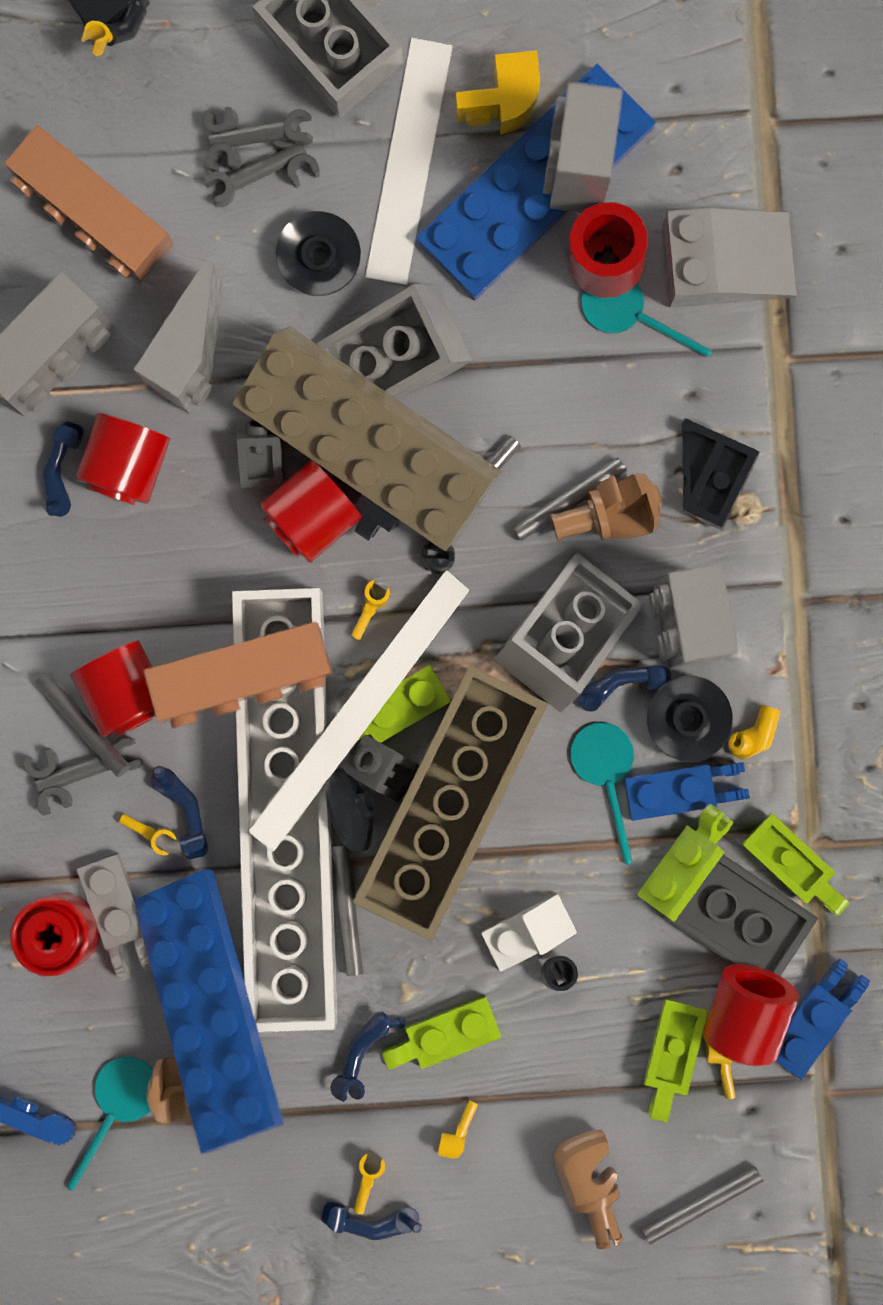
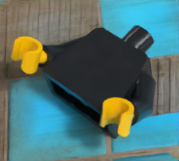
M68 0L85 25L81 41L94 40L95 43L91 52L96 56H101L106 46L110 47L135 38L147 14L146 8L150 4L149 0Z

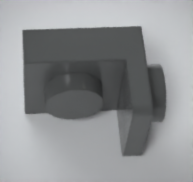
M255 420L247 422L246 427H239L236 440L240 488L280 487L283 485L281 438Z
M364 735L344 771L373 790L399 802L420 765L368 735Z

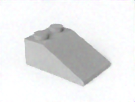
M724 208L667 211L662 223L669 308L795 298L797 296L788 212Z
M207 260L203 262L134 368V371L148 388L188 413L194 405L200 407L212 389V385L209 382L212 379L222 284L213 264Z
M413 284L316 343L397 400L441 380L473 361L437 284Z
M576 552L493 660L559 712H562L581 694L644 604Z

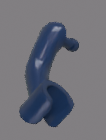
M69 421L64 422L55 430L53 445L42 469L46 512L49 516H65L69 513L72 506L61 478V466L67 448L76 450L79 447L84 429L82 426Z
M666 666L615 668L586 686L577 697V702L583 710L593 712L618 687L629 683L647 682V690H658L662 685L671 680V673Z
M161 766L155 767L151 778L153 789L176 803L181 808L185 817L187 835L179 837L181 850L185 853L187 859L205 856L208 853V843L202 829L199 803L196 796L172 770L163 769Z
M378 1012L355 1035L349 1045L343 1073L335 1077L331 1083L330 1090L336 1099L345 1102L347 1100V1089L353 1099L360 1100L363 1098L365 1088L357 1077L366 1051L378 1039L386 1037L389 1028H403L405 1026L404 1018L388 1019L386 1013Z
M327 1201L321 1216V1221L335 1233L347 1232L369 1240H381L410 1232L418 1233L422 1228L419 1223L420 1217L418 1212L410 1207L395 1211L378 1221H364L348 1217L350 1209L348 1206L334 1201Z

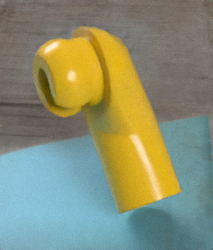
M760 705L755 726L741 732H735L729 737L728 748L731 753L737 758L748 759L768 750L773 742L781 710Z

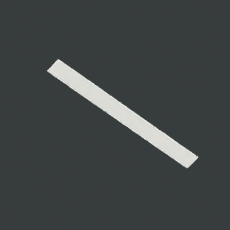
M449 571L443 573L250 828L249 833L271 851H275L469 592V589Z

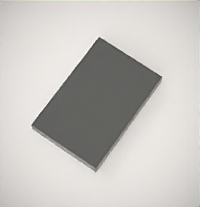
M724 854L675 922L662 915L664 919L731 964L756 966L774 972L779 976L782 975L818 920L817 916Z

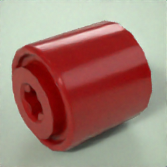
M601 202L586 208L575 219L570 231L569 270L575 283L582 290L599 298H615L629 292L639 282L644 270L647 252V230L641 217L628 206L617 202ZM604 252H611L612 259L618 261V263L602 264L599 260H595V258H602Z
M97 413L76 474V480L87 484L85 489L133 506L136 501L147 504L150 501L171 438L135 423L107 414Z
M313 460L305 464L260 504V508L266 514L263 520L297 558L302 555L309 563H312L362 519L355 506Z
M139 640L116 648L88 662L70 674L101 737L112 734L119 737L157 718L144 670L153 668Z
M55 893L26 904L16 915L10 930L11 948L16 960L29 972L43 977L60 976L82 965L96 951L100 940L97 922L89 903L83 898L70 893ZM50 924L55 926L54 932L61 935V942L54 943L51 949L46 948V940L39 938V933L48 930Z
M745 964L725 967L703 1030V1037L715 1052L731 1061L755 1067L768 1066L777 1061L799 994L790 982L766 969Z

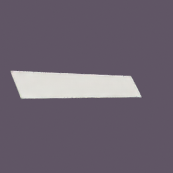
M411 38L365 276L367 278L407 285L453 45Z

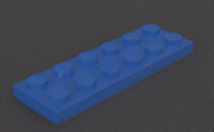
M598 63L577 82L580 84L623 89ZM624 89L622 91L612 169L656 125V121ZM556 103L416 237V242L474 301L568 212L549 209L551 194H543Z
M200 870L134 899L200 1153H212L284 1125L213 870Z

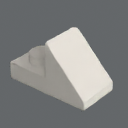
M558 893L481 931L500 972L538 953L540 955L547 953L577 933Z

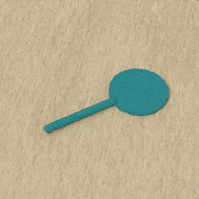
M638 283L629 292L615 298H599L585 291L583 292L581 298L582 312L587 322L598 331L608 334L622 333L632 328L639 320L706 357L712 355V351L709 348L642 313L644 297Z
M593 723L583 728L574 737L570 748L571 763L576 774L585 782L596 786H606L623 860L626 865H630L632 857L614 783L621 781L630 771L634 760L633 745L629 736L618 726L610 723Z
M132 1056L119 1057L107 1063L99 1072L95 1083V1098L100 1109L107 1116L67 1185L69 1191H73L78 1185L114 1120L121 1122L136 1121L150 1112L151 1109L147 1105L146 1092L148 1082L153 1074V1068L144 1060Z

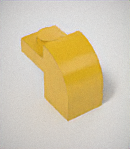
M537 50L495 54L494 78L496 88L456 92L457 123L466 122L469 126H482L491 123L492 119L499 118L500 135L511 133L522 127L532 116L538 100L540 71Z

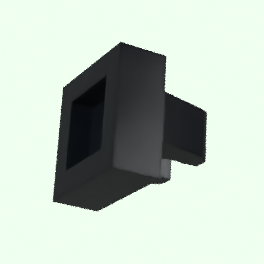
M363 494L355 504V508L364 516L354 532L367 541L371 537L373 538L381 527L390 532L400 522L399 519Z

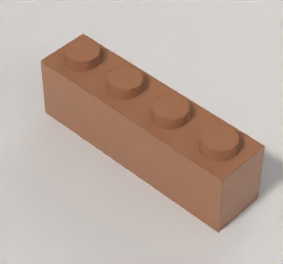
M39 125L35 126L4 162L13 175L9 182L27 198H30L33 193L45 202L41 208L60 225L67 220L77 229L74 236L91 251L94 252L99 247L110 256L106 261L108 265L125 279L129 274H132L141 282L173 245L168 232Z
M317 621L144 670L157 720L162 723L170 721L172 728L198 722L196 714L213 709L215 716L240 710V701L256 697L257 704L283 698L281 690L299 685L300 692L326 686L325 677L333 675L320 625Z

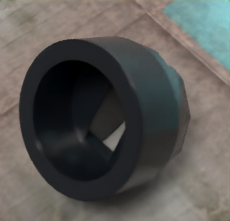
M429 541L422 549V563L428 571L435 574H442L450 570L455 562L453 546L451 545L444 551ZM428 550L449 553V559L427 557Z
M554 956L543 964L541 978L549 989L566 991L576 983L578 970L570 958ZM553 963L563 981L559 985L550 969Z

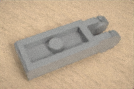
M120 854L76 869L90 909L97 922V928L104 948L109 950L110 960L118 979L122 982L131 977L130 967L121 945L133 940L141 967H143L145 972L151 971L148 953L135 908L134 899L136 897Z

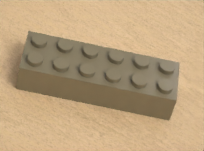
M291 326L273 334L232 404L444 551L458 539L502 472Z
M469 665L353 903L429 941L433 940L548 703Z

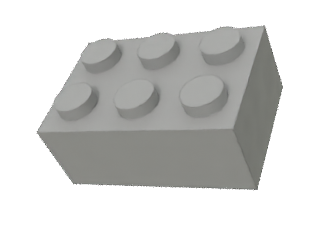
M259 0L252 6L256 24L339 119L403 65L402 46L361 0Z
M569 82L566 98L557 96L549 144L550 154L543 194H551L549 209L582 213L586 208L604 202L612 174L623 89Z
M63 271L0 333V395L25 417L31 411L33 413L38 412L48 403L51 398L49 392L60 381L67 382L81 367L79 361L90 350L96 352L102 348L111 336L109 331L114 327L102 309Z
M722 564L671 572L654 585L653 593H649L650 609L653 618H660L662 633L656 637L660 660H667L669 669L717 661L738 653Z

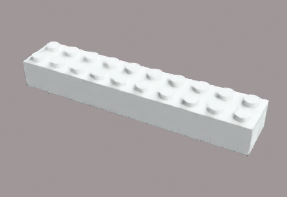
M320 588L232 591L234 645L316 621L320 625L324 640L323 592ZM299 685L281 690L283 698L271 702L257 704L256 697L240 701V710L236 711L244 976L258 1032L335 1029L338 1023L331 819L326 804L325 784L275 851H271L249 833L250 828L327 728L326 686L300 692Z

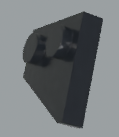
M684 418L682 423L683 512L723 531L760 456V451Z

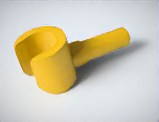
M375 580L370 581L365 587V605L350 635L358 640L361 639L376 610L385 607L389 600V587L382 599L375 600L371 598L369 592L372 590Z
M123 814L119 820L120 824L151 841L152 849L159 855L169 854V851L157 846L155 841L159 835L167 834L177 840L175 833L170 828L162 827L156 830L126 814Z
M706 1043V1063L719 1064L725 1099L735 1098L736 1094L730 1065L732 1061L715 1052Z
M468 1101L457 1125L455 1135L441 1133L438 1148L439 1156L456 1159L462 1155L465 1136L468 1132L467 1129L479 1104Z
M368 1153L364 1154L359 1161L362 1178L353 1210L357 1214H364L374 1180L379 1178L385 1170V1162L382 1158L379 1171L374 1174L367 1173L363 1166Z

